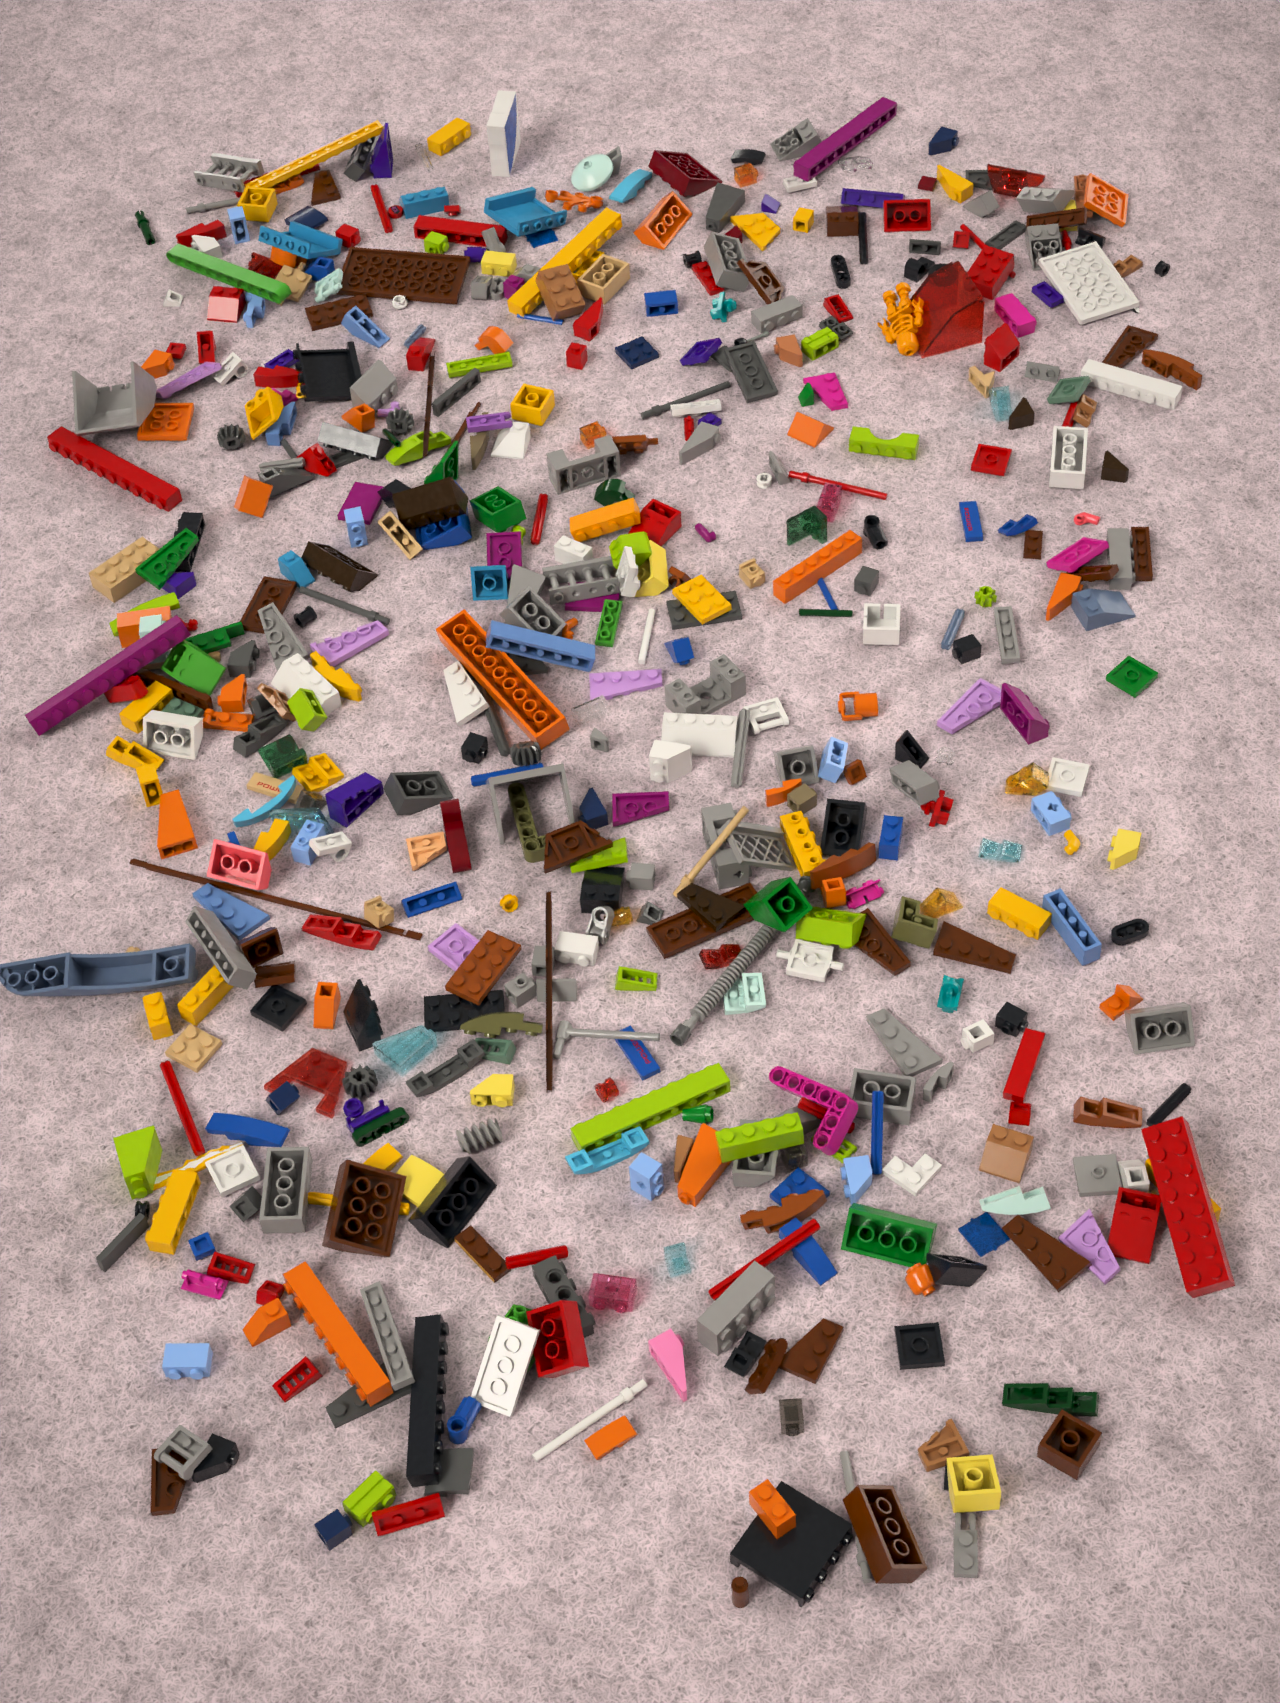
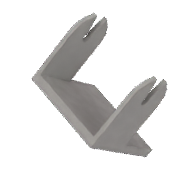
M564 763L490 777L486 780L500 844L505 842L494 787L559 775L569 825L575 823Z

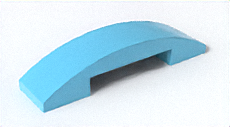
M291 776L278 786L280 794L254 813H251L247 808L232 819L236 827L252 825L267 819L277 812L294 792L297 785L296 778Z
M639 1126L622 1133L619 1140L587 1153L582 1149L565 1156V1160L575 1175L593 1173L635 1155L649 1145L650 1141Z

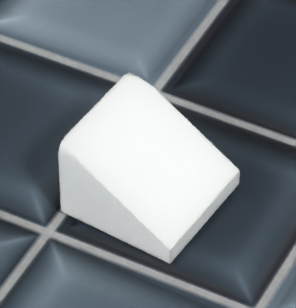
M169 289L162 306L180 307L183 295Z

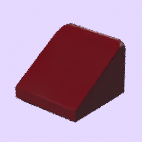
M734 226L724 234L738 238L740 243H743L742 232L738 226Z

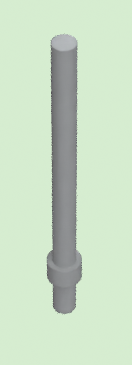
M240 197L208 204L200 203L197 206L187 207L186 211L187 214L194 212L202 213L205 210L236 205Z
M842 1451L839 1454L848 1495L855 1488L849 1452ZM854 1530L858 1554H856L857 1564L861 1568L863 1583L872 1582L871 1570Z

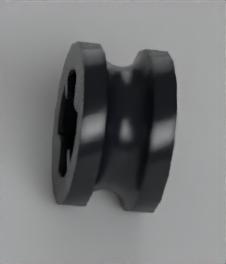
M1160 261L1156 265L1154 272L1163 277L1169 272L1170 265Z
M141 1201L136 1202L135 1217L141 1213L146 1216L147 1220L149 1219L150 1204L148 1201L141 1203Z

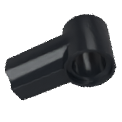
M868 515L864 519L863 534L868 537L874 549H883L887 546L888 541L879 525L880 520L875 515Z

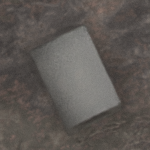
M301 791L291 816L304 824L306 820H311L327 805L326 797L317 791Z

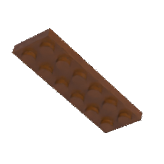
M749 882L723 893L721 896L743 905L757 891ZM686 909L647 926L646 932L663 958L666 959L754 919L746 909L744 913L716 932L692 910Z

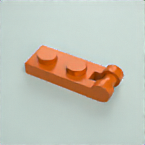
M206 709L203 714V728L247 732L248 725L254 722V715L216 712L212 709Z

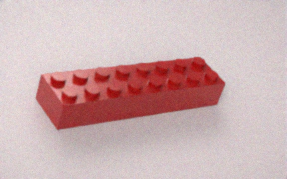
M1181 1116L1141 1129L1186 1293L1192 1298L1234 1287V1279L1189 1123Z

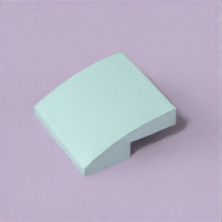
M742 973L741 978L734 983L723 997L725 1015L749 1013L766 1007L762 973Z

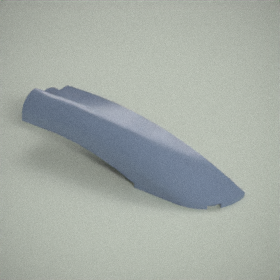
M189 943L127 953L71 954L68 952L0 964V982L7 990L20 996H95L145 991L193 983L197 980L199 971L195 968L196 950Z

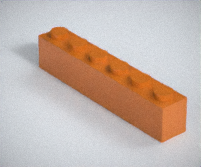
M851 530L847 531L773 580V595L784 604L788 603L815 585L820 578L824 579L862 553V538Z

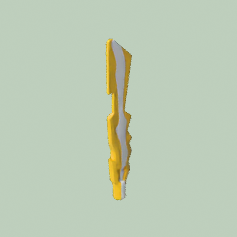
M241 1141L234 1145H222L218 1149L209 1150L196 1159L186 1160L182 1167L176 1169L197 1173L207 1168L205 1165L206 1161L243 1145ZM173 1169L157 1174L153 1191L166 1186L167 1178L171 1176Z

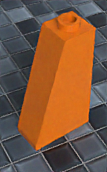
M179 789L160 795L157 847L161 860L198 849Z
M704 1123L700 1126L677 1186L680 1201L686 1205L691 1204L694 1207L698 1205L732 1162L722 1163L715 1132L717 1130Z

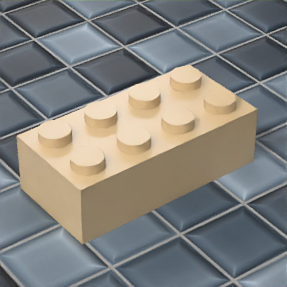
M140 537L89 572L92 587L113 603L117 602L146 582L145 579L136 573L135 569L157 552L159 548L144 537Z

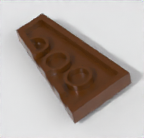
M1127 325L1102 363L1123 368L1158 339V334Z
M1019 1215L1015 1216L1001 1228L1058 1292L1062 1291L1092 1265L1089 1260Z

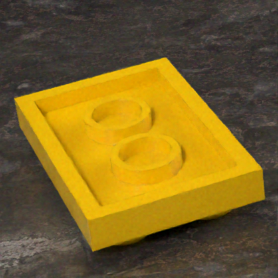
M702 575L672 589V594L702 625L732 610V605Z

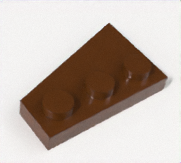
M152 1449L151 1514L152 1516L174 1514L187 1480L182 1479L178 1472L165 1463L156 1461L154 1453L157 1449ZM174 1450L169 1452V1455L184 1465L187 1459Z

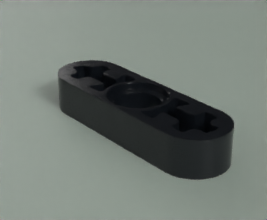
M842 255L832 256L831 269L838 288L846 289L851 285V278L845 258Z

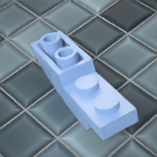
M246 292L245 300L248 301V305L243 319L246 322L247 328H253L256 319L264 317L265 299Z

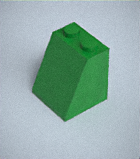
M791 877L771 881L743 904L755 921L781 932H786L813 909Z

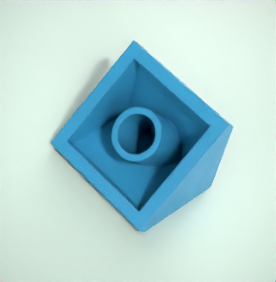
M506 565L470 567L473 601L508 599Z

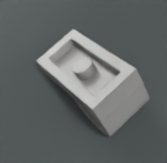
M477 276L471 282L472 299L488 300L493 276Z

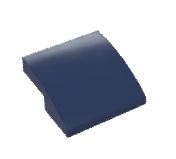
M306 206L284 220L286 225L289 226L290 222L295 221L315 229L327 222L328 218L317 209Z

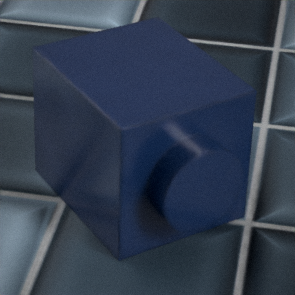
M286 1081L269 1094L265 1101L279 1116L300 1098L299 1090L294 1084Z
M338 1509L314 1524L317 1535L329 1551L353 1535L350 1528L353 1524L347 1514L342 1515Z

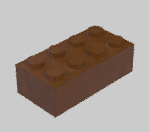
M857 1485L843 1499L876 1584L913 1583L928 1569L893 1485Z

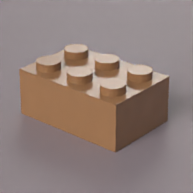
M568 264L538 272L535 282L553 321L582 314L586 304Z

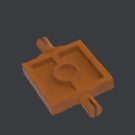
M646 435L612 436V440L618 448L620 455L632 451L640 454L647 451L648 445H658V438H647Z

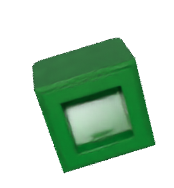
M806 383L798 396L802 407L814 404V391L810 383Z

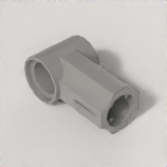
M494 227L481 232L487 246L486 251L506 253L505 246L500 242Z

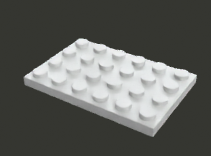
M1096 241L1038 260L1039 266L1057 292L1064 297V302L1080 325L1139 307L1138 299Z

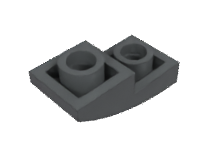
M833 316L819 323L821 329L828 327L832 332H835L839 337V341L853 335V331L844 322L839 323Z

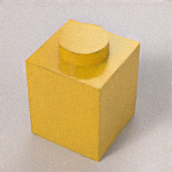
M799 207L793 217V230L808 233L814 223V210Z

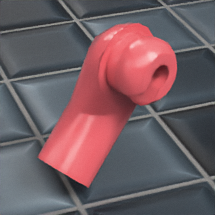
M1086 512L1077 514L1074 517V523L1077 525L1086 523L1097 525L1100 520L1099 516Z

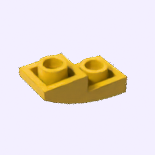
M387 1143L371 1155L363 1164L391 1171L403 1156L390 1143Z

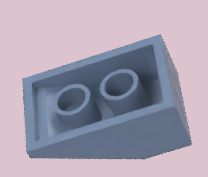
M1089 588L1072 594L1071 608L1086 631L1136 617L1121 592Z

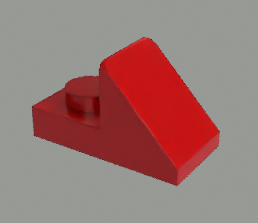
M213 330L197 332L199 364L216 362V344Z

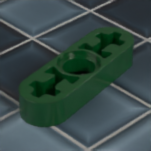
M403 1107L396 1108L356 1129L352 1133V1139L358 1147H362L383 1136V1133L387 1134L406 1124L410 1117Z

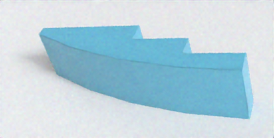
M642 169L634 171L615 188L609 199L623 203L636 197L637 190L642 189L645 181L652 178V172Z

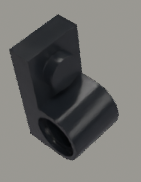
M921 257L919 260L909 258L905 264L904 277L917 283L935 265V262Z

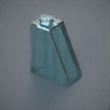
M420 1025L375 1041L373 1049L379 1059L403 1077L438 1047L437 1036L431 1029L427 1030L424 1026Z

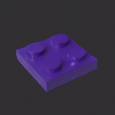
M720 338L698 341L679 361L682 366L706 363L710 359L709 357L718 351L722 341Z

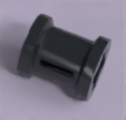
M698 250L692 254H683V262L686 268L689 265L702 262Z
M307 606L304 611L293 615L296 624L301 628L305 627V624L309 621L317 619V615L311 606Z

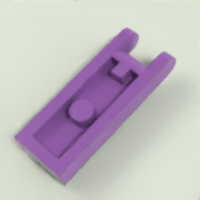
M501 412L466 417L468 433L510 428L513 426L512 421H505V419L511 418V413Z

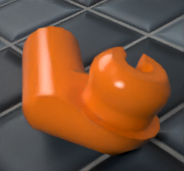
M571 618L565 622L566 625L562 628L561 633L563 638L573 639L572 635L574 633L571 631V628L578 625L576 618Z

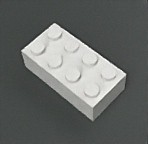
M1054 426L1049 487L1084 488L1088 428Z

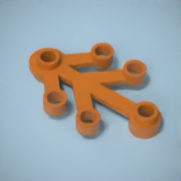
M546 190L545 194L546 201L554 203L555 200L569 201L563 202V209L572 210V206L578 205V211L586 212L589 207L600 208L604 204L602 197L591 196L590 198L579 192L573 195L568 191L562 190L560 191V196H558V192Z

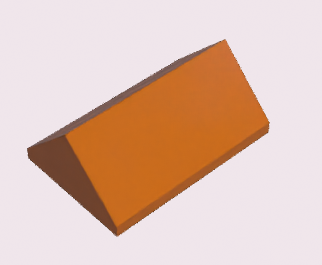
M170 606L117 613V630L122 648H127L140 639V617L161 614L162 620L168 621L172 618Z

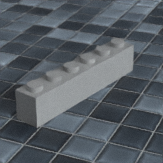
M194 906L185 921L226 983L247 990L257 973L215 913Z

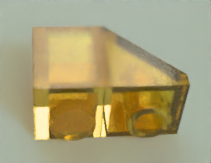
M1032 762L1006 779L1005 793L1035 796L1048 788L1049 772Z

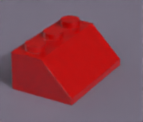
M884 200V232L931 231V200Z

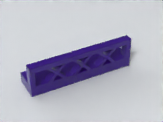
M842 188L841 204L883 208L884 200H904L905 195L901 193Z

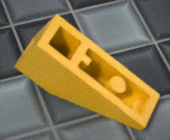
M941 165L937 166V179L949 198L961 204L973 196L974 183Z

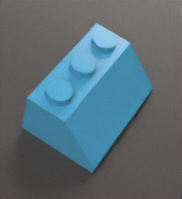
M444 186L402 195L399 202L403 208L405 218L408 219L418 217L419 215L444 211V206L449 205V197Z

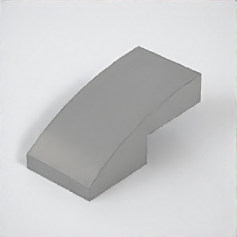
M953 1062L943 1065L930 1077L923 1088V1100L931 1102L938 1087L946 1090L953 1076Z

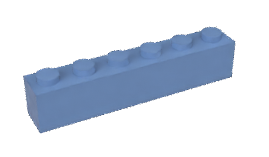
M491 620L486 633V648L586 672L591 671L595 661V645L493 620Z

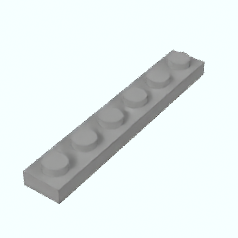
M378 1281L360 1289L394 1391L414 1383L415 1380L381 1282Z

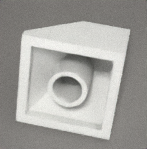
M512 422V427L504 428L498 432L491 457L523 460L531 438L529 423Z

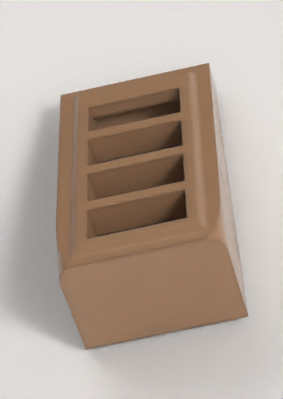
M678 1135L676 1141L674 1179L676 1183L680 1181L694 1144L693 1138Z

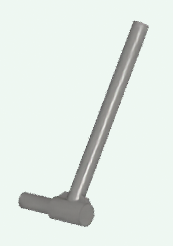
M562 1020L559 1023L555 1038L556 1044L553 1057L556 1059L561 1057L564 1043L571 1036L660 1041V1033L572 1028L568 1021Z

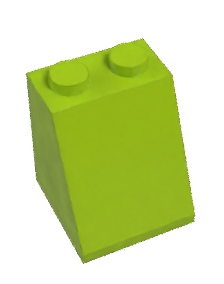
M154 1125L113 1138L124 1180L132 1200L136 1198L142 1199L153 1193L163 1151Z

